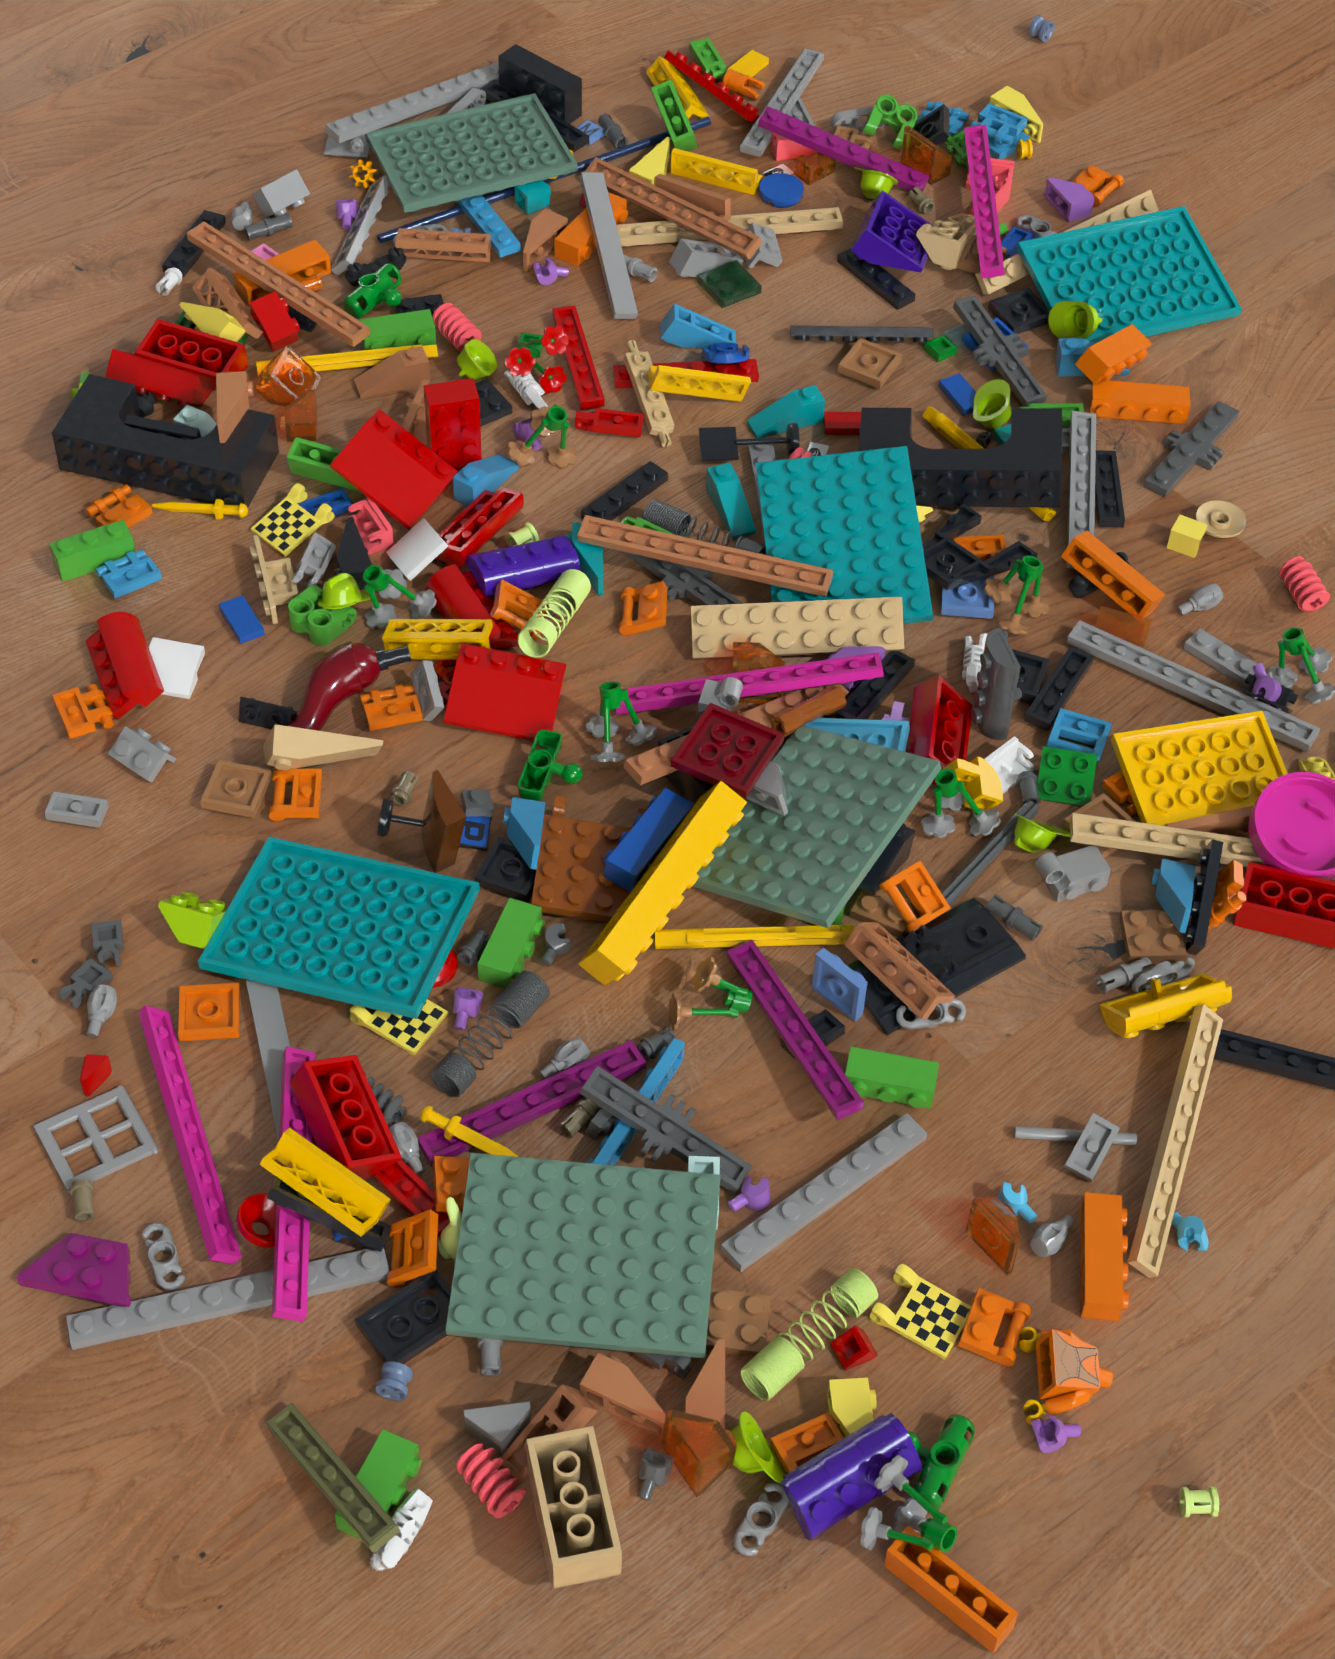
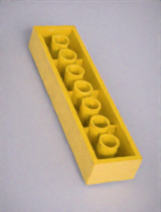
M722 781L703 794L578 965L604 986L613 980L618 982L624 974L628 975L638 963L635 960L640 952L644 953L652 944L653 939L651 936L655 931L659 932L668 922L669 918L666 915L671 909L675 910L683 901L684 896L681 894L686 888L690 889L698 880L699 875L697 872L701 867L705 868L713 859L714 854L712 851L716 846L720 847L729 836V833L726 831L731 825L734 827L744 815L741 810L747 802Z

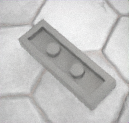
M1201 628L1185 642V651L1247 689L1248 684L1245 683V680L1249 673L1255 674L1253 666L1257 665L1256 662Z

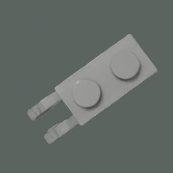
M314 532L297 565L298 569L292 578V582L296 584L300 582L304 576L303 573L312 577L308 581L306 589L311 585H316L323 576L337 545Z

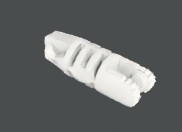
M508 370L504 372L505 377L515 390L519 392L528 406L534 403L538 410L543 406L548 407L541 397L545 392L534 380L531 373L527 376L521 374L513 376Z
M986 633L980 635L979 645H974L971 636H965L962 678L966 680L970 693H973L978 687L977 673L981 670L980 655L984 652Z
M413 1490L395 1511L392 1520L397 1524L400 1532L372 1554L371 1561L369 1562L372 1570L383 1571V1569L394 1568L402 1555L408 1551L413 1539L423 1526L433 1502L421 1490Z

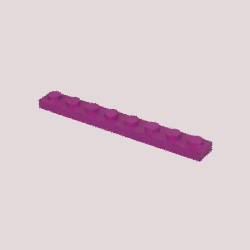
M769 106L765 108L757 125L849 166L888 174L897 179L898 183L896 186L907 191L912 190L915 194L917 193L913 188L919 187L923 192L930 177Z
M750 940L727 950L728 960L747 988L752 991L753 997L835 1119L838 1121L864 1109L862 1098L754 941Z
M630 1040L461 1117L460 1124L492 1140L585 1097L580 1094V1091L597 1066L617 1079L622 1080L646 1069V1061L633 1041ZM440 1127L418 1137L419 1147L431 1167H433L434 1156L455 1157L474 1148V1146L455 1136L448 1140L444 1136L445 1130Z

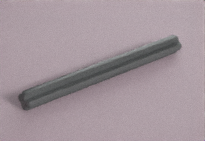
M1028 800L1015 814L1032 820L1038 813L1039 806ZM1013 815L944 887L941 893L949 906L1015 838L1014 830L1018 816Z

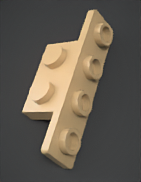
M253 535L255 545H251L250 550L252 560H258L254 567L257 579L262 578V581L258 582L261 597L267 598V600H263L265 615H271L272 623L277 624L276 605L287 604L291 599L299 595L296 583L292 582L294 573L290 558L265 562L259 535Z

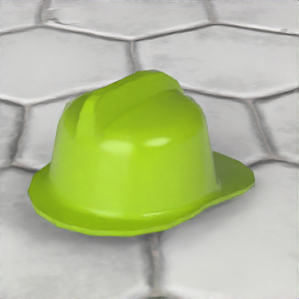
M854 167L855 170L861 173L860 188L866 198L876 199L882 190L888 194L891 187L898 183L897 179L888 174Z
M1062 301L1052 307L1048 322L1052 333L1058 338L1087 339L1096 331L1098 324L1102 322V318H1099L1097 310L1093 306L1085 302Z
M472 339L464 345V349L457 357V363L461 369L459 377L466 375L469 379L474 378V381L490 376L498 367L497 360L492 351L477 339Z
M997 379L989 381L980 387L974 397L973 418L981 422L985 427L994 429L1000 428L1001 425L1010 419L1012 412L1009 384L1004 380Z
M340 573L324 583L323 595L318 601V605L323 609H342L358 602L370 600L368 592H360L357 582L350 574Z
M1014 813V815L1018 816L1014 830L1015 845L1028 852L1035 853L1045 850L1057 835L1070 837V832L1046 823L1029 820Z
M746 1411L741 1412L739 1424L721 1438L730 1461L743 1472L755 1473L765 1471L774 1481L781 1483L786 1472L776 1453L763 1436L755 1419Z

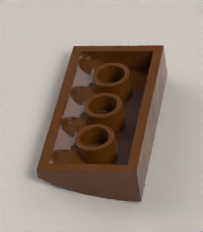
M438 770L432 773L422 820L424 849L435 873L455 864L467 817Z

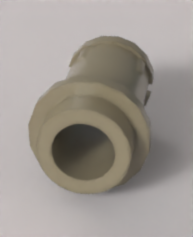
M919 187L913 188L917 194L910 190L908 198L918 206V210L925 214L931 213L935 207L934 200L931 197H927Z
M404 771L397 786L391 789L390 796L395 805L405 806L411 801V793L418 782L417 775L414 776L413 772Z
M88 1179L73 1181L72 1187L69 1189V1193L73 1197L74 1216L77 1221H88L95 1217L92 1193H94L95 1189Z

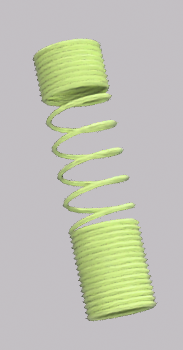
M575 569L563 572L518 635V644L526 655L540 658L548 654L565 629V626L569 623V620L572 619L590 592V581L583 572ZM548 610H551L555 614L559 615L562 620H558L552 617ZM543 616L549 617L552 620H554L557 626H554L550 621L545 619ZM532 629L535 635L547 641L548 645L537 644L531 638L529 630ZM535 630L541 632L546 638L538 635Z
M850 1268L831 1285L830 1290L823 1293L822 1301H814L812 1303L811 1312H802L800 1322L789 1324V1333L781 1332L752 1360L741 1368L740 1374L743 1382L756 1397L765 1401L771 1400L777 1392L804 1369L803 1357L807 1360H813V1354L809 1347L801 1339L791 1334V1327L794 1324L801 1325L805 1336L816 1348L820 1350L825 1349L821 1337L812 1328L803 1324L802 1318L805 1314L812 1315L816 1325L828 1338L836 1339V1333L832 1326L824 1318L814 1313V1305L817 1303L823 1304L831 1320L839 1327L847 1328V1322L843 1315L835 1307L825 1302L826 1294L831 1293L837 1305L853 1318H858L871 1304L878 1300L877 1288L866 1274L858 1269ZM827 1306L840 1316L845 1326L835 1320ZM816 1317L829 1327L834 1336H830L820 1326ZM805 1328L811 1331L818 1338V1340L822 1344V1347L818 1346L810 1338ZM788 1335L791 1339V1342L781 1336ZM794 1339L806 1348L811 1358L799 1349Z

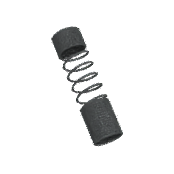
M657 499L650 501L642 515V519L675 535L687 538L690 537L697 523L696 516L691 519L689 513ZM695 519L693 527L690 533L688 534L691 523ZM705 521L701 526L697 540L700 539L702 541L708 529V521ZM705 524H706V528H705V530H704V533H703V535H702L701 538H700L701 532H702V530H703V528H704V526H705ZM719 526L713 530L709 543L716 542L720 532ZM716 530H717V534H716V536H715V539H714L713 542H712L713 536H714V534H715V532H716ZM728 531L726 533L721 545L724 546L725 540L729 534L728 540L725 544V546H728L732 535L731 531ZM740 536L734 545L736 549L766 555L765 546L748 538L743 539V536Z
M527 970L521 971L493 1002V1005L489 1006L487 1015L480 1016L477 1026L470 1027L468 1030V1036L461 1037L459 1047L451 1048L431 1071V1077L439 1089L452 1097H460L477 1078L475 1069L484 1070L485 1067L482 1060L476 1054L461 1047V1042L464 1039H469L478 1054L488 1060H493L494 1054L492 1050L482 1041L471 1037V1031L478 1028L488 1044L496 1049H503L501 1039L491 1030L481 1027L480 1021L483 1018H488L490 1025L499 1035L506 1039H512V1031L508 1026L521 1029L550 996L549 988L542 978ZM492 1008L499 1019L489 1016V1011ZM490 1018L502 1024L510 1033V1037L502 1034L493 1025ZM481 1029L492 1034L499 1041L501 1047L491 1043ZM472 1040L483 1045L492 1057L489 1058L480 1052ZM456 1049H460L462 1056L460 1054L454 1053L453 1051ZM463 1051L474 1056L481 1063L482 1068L470 1062Z

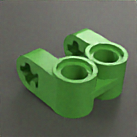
M882 95L872 107L862 132L872 137L879 124L888 123L892 130L897 133L892 147L902 151L917 120V111L911 105L897 104L896 99L891 95Z
M311 585L289 602V626L294 632L308 633L309 640L313 644L325 646L332 643L334 639L354 623L357 612L350 606L342 609H333L332 611L321 609L318 601L322 598L323 589L317 585Z

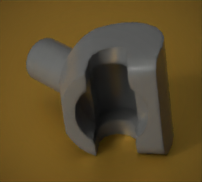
M563 923L552 924L545 932V953L540 960L545 966H551L556 956L571 950L570 939L565 938L566 928Z
M651 1448L644 1449L638 1479L643 1481L637 1497L650 1501L655 1485L664 1486L673 1467L674 1457L672 1455Z

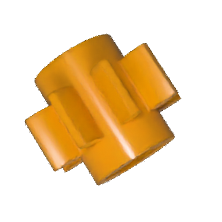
M358 160L357 166H350L353 170V175H350L349 178L356 180V187L363 183L365 188H369V182L376 181L374 173H377L378 170L371 168V161L364 165L362 160ZM366 170L367 174L364 175V178L360 177V173Z

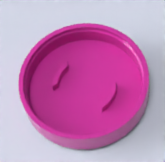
M1294 772L1275 779L1262 791L1250 813L1249 834L1256 853L1267 866L1327 880L1335 878V780L1318 773Z

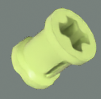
M529 522L522 525V528L505 534V541L508 547L539 540L537 531Z
M1209 1486L1208 1490H1189L1187 1487H1181L1179 1490V1507L1182 1517L1188 1518L1190 1514H1209L1211 1517H1218L1219 1496L1217 1488Z

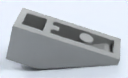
M683 238L680 239L669 260L670 264L675 268V272L685 278L687 276L698 278L742 264L744 261L741 256L717 244Z

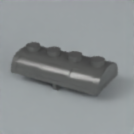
M1001 627L987 634L984 652L980 655L981 670L977 673L978 687L974 691L975 704L974 708L971 709L973 723L978 725L985 736L995 740L1007 739L1014 701L1022 697L1020 688H1017L1021 666L1007 641L1008 632L1006 630L1002 631Z

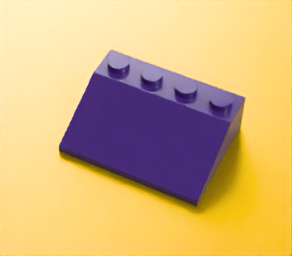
M882 190L867 210L851 251L859 259L866 260L871 264L921 273L928 254L916 234L924 224L930 223Z

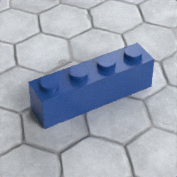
M667 788L659 796H653L648 804L647 811L644 814L640 813L636 817L630 832L625 831L620 837L616 849H610L603 860V864H605L603 877L631 892L692 809L694 803Z

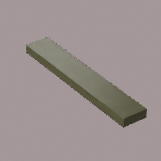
M293 1403L289 1404L265 1423L372 1553L376 1552L400 1532L397 1524Z

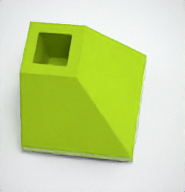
M182 892V895L179 896L171 895L170 898L159 901L158 907L178 942L205 949L228 909L222 901L208 900V902L198 900V895L188 892Z

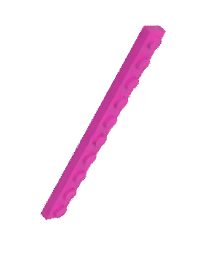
M986 124L966 127L964 132L981 278L1003 276L1005 271Z
M877 652L625 689H628V696L635 712L696 704L699 702L706 679L722 682L727 677H734L740 680L743 684L741 698L836 683L843 684L864 679L871 680L884 676L880 654ZM623 700L621 706L616 708L617 715L629 714Z
M145 1005L138 1014L209 1259L235 1264L242 1256L169 1011Z
M287 1046L283 1051L279 1140L283 1133L291 1128L312 1143V1132L290 1081L303 1062L315 1060V1052ZM278 1161V1164H279V1165H281V1166H283V1167H286L285 1165H283L282 1163H280V1162ZM302 1180V1181L305 1182L306 1184L311 1185V1184H310L309 1182H307L306 1180ZM277 1204L272 1317L303 1322L307 1316L310 1220L287 1207H280Z

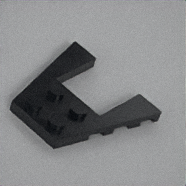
M964 503L956 514L953 513L947 519V523L942 528L939 527L935 531L934 537L930 541L927 539L922 545L927 577L946 590L1009 571L1014 567L1016 559L1022 560L1024 556L1037 558L1038 553L1018 541L985 561L972 554L953 540L981 523L982 516Z

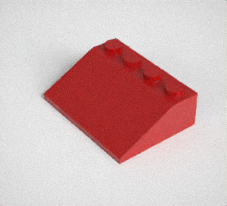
M378 409L361 427L329 466L408 530L447 491L453 482V477L458 473L455 468L381 409Z
M461 643L443 723L534 741L538 731H553L567 664Z

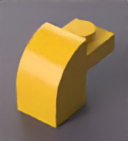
M977 756L971 762L957 758L943 768L955 771L958 781L964 783L965 789L978 808L989 810L1003 802L1000 778L994 768L981 757ZM964 798V806L971 808Z

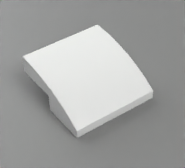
M423 518L386 553L411 581L443 552L448 545Z
M153 637L149 650L164 688L162 694L190 699L198 681L197 671L205 655L204 646Z

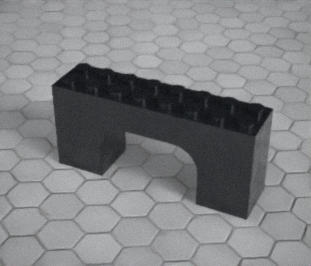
M91 374L87 376L52 431L60 470L208 504H214L216 499H221L224 501V505H240V503H243L249 507L279 453L275 415L249 409L225 443H220L217 424L206 436L192 440L131 428L124 424L127 415L141 417L135 384Z
M862 407L858 451L907 446L916 506L960 507L964 503L968 507L1060 508L1062 408H1012L1011 435L1003 445L996 448L931 449L918 445L912 439L911 408Z

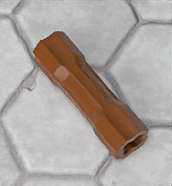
M832 685L818 692L816 696L772 715L770 718L772 729L784 733V737L794 733L798 728H801L802 725L844 708L847 703L844 691L840 686L835 687Z

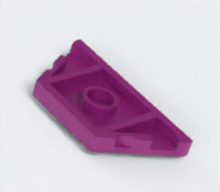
M70 1233L20 1272L17 1280L20 1286L130 1307L129 1283H131V1273L128 1268L130 1264V1250L127 1243Z

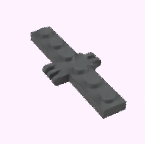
M975 295L955 301L953 309L979 344L977 349L971 354L974 359H977L978 365L988 364L990 367L995 366L1023 407H1027L1031 403H1044L1047 395L1020 359L1027 356L1030 351L1027 347H1024V342L1019 340V335L1014 333L1004 336Z
M1218 401L1189 433H1179L1175 430L1170 431L1163 439V443L1169 447L1171 453L1146 478L1144 488L1165 498L1195 464L1211 470L1224 455L1223 450L1214 446V444L1237 420L1239 410Z
M623 552L664 581L668 587L667 599L669 601H672L677 596L680 598L686 596L699 606L743 604L709 580L715 572Z
M599 1066L595 1068L580 1091V1094L643 1134L641 1141L646 1144L640 1153L645 1156L650 1147L655 1149L656 1151L650 1159L653 1162H656L661 1154L667 1157L669 1152L688 1163L689 1156L720 1157V1185L734 1194L752 1167L688 1125L696 1110L691 1107L686 1112V1115H683L680 1112L686 1103L681 1100L676 1109L671 1107L675 1101V1096L672 1094L669 1095L664 1105L660 1107Z

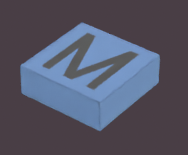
M590 120L577 127V129L589 135L588 145L605 136V129Z

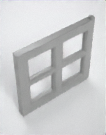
M121 1085L34 1125V1130L68 1194L70 1187H72V1182L75 1180L88 1179L92 1183L152 1154H157L159 1150L124 1086ZM118 1102L127 1120L100 1132L91 1113ZM79 1120L88 1138L60 1150L51 1132ZM132 1127L141 1145L114 1158L104 1139ZM92 1145L102 1164L74 1176L65 1157Z

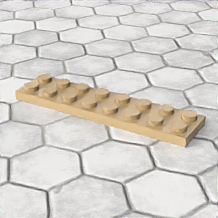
M902 597L691 606L693 660L837 653L843 647H883L886 651H904Z

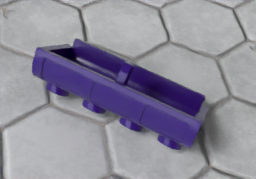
M565 535L470 554L465 560L467 567L485 597L495 595L496 585L501 579L520 589L530 590L533 586L556 582L566 570L575 569L580 571V562L576 550Z
M890 1413L887 1416H879L783 1476L784 1480L781 1481V1484L807 1540H813L825 1530L846 1519L877 1497L885 1494L887 1491L882 1492L880 1489H877L874 1483L879 1477L882 1467L890 1463L895 1456L900 1455L908 1461V1465L903 1471L904 1477L909 1478L922 1470V1464L912 1439L895 1415Z

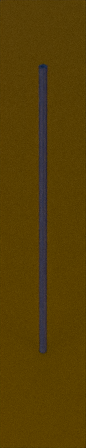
M707 116L690 122L692 130L695 131L711 125V120ZM665 131L596 157L609 162L661 143L666 137L670 138V136ZM595 157L577 163L578 171L569 173L568 175H559L556 179L548 178L543 181L548 184L584 171ZM515 186L484 196L489 204L515 195ZM459 205L378 234L377 239L381 244L397 236L399 228L411 229L415 226L437 224L462 215L465 212Z

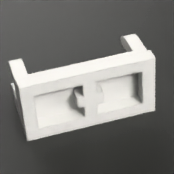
M1015 736L984 759L997 772L1003 794L1016 784L1018 775L1021 772L1033 771L1034 765L1023 756L1025 755L1026 758L1031 759L1034 756L1033 753L1020 743Z

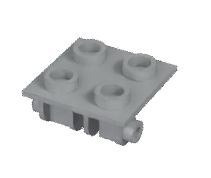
M366 134L342 143H337L328 135L323 154L368 158L370 145Z

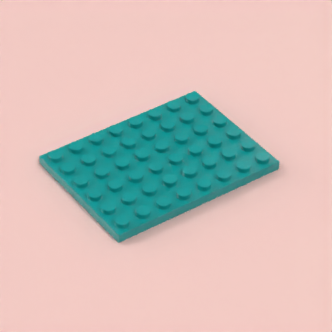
M1185 206L1018 242L1016 248L1049 312L1055 304L1062 301H1082L1097 310L1099 318H1102V322L1098 324L1096 331L1086 339L1093 343H1098L1131 324L1145 337L1240 316L1242 311L1241 306Z
M907 446L756 463L766 555L833 570V578L826 597L770 585L772 602L902 597L903 624L933 621L932 604Z
M268 837L198 960L199 968L417 1019L480 891L479 882Z

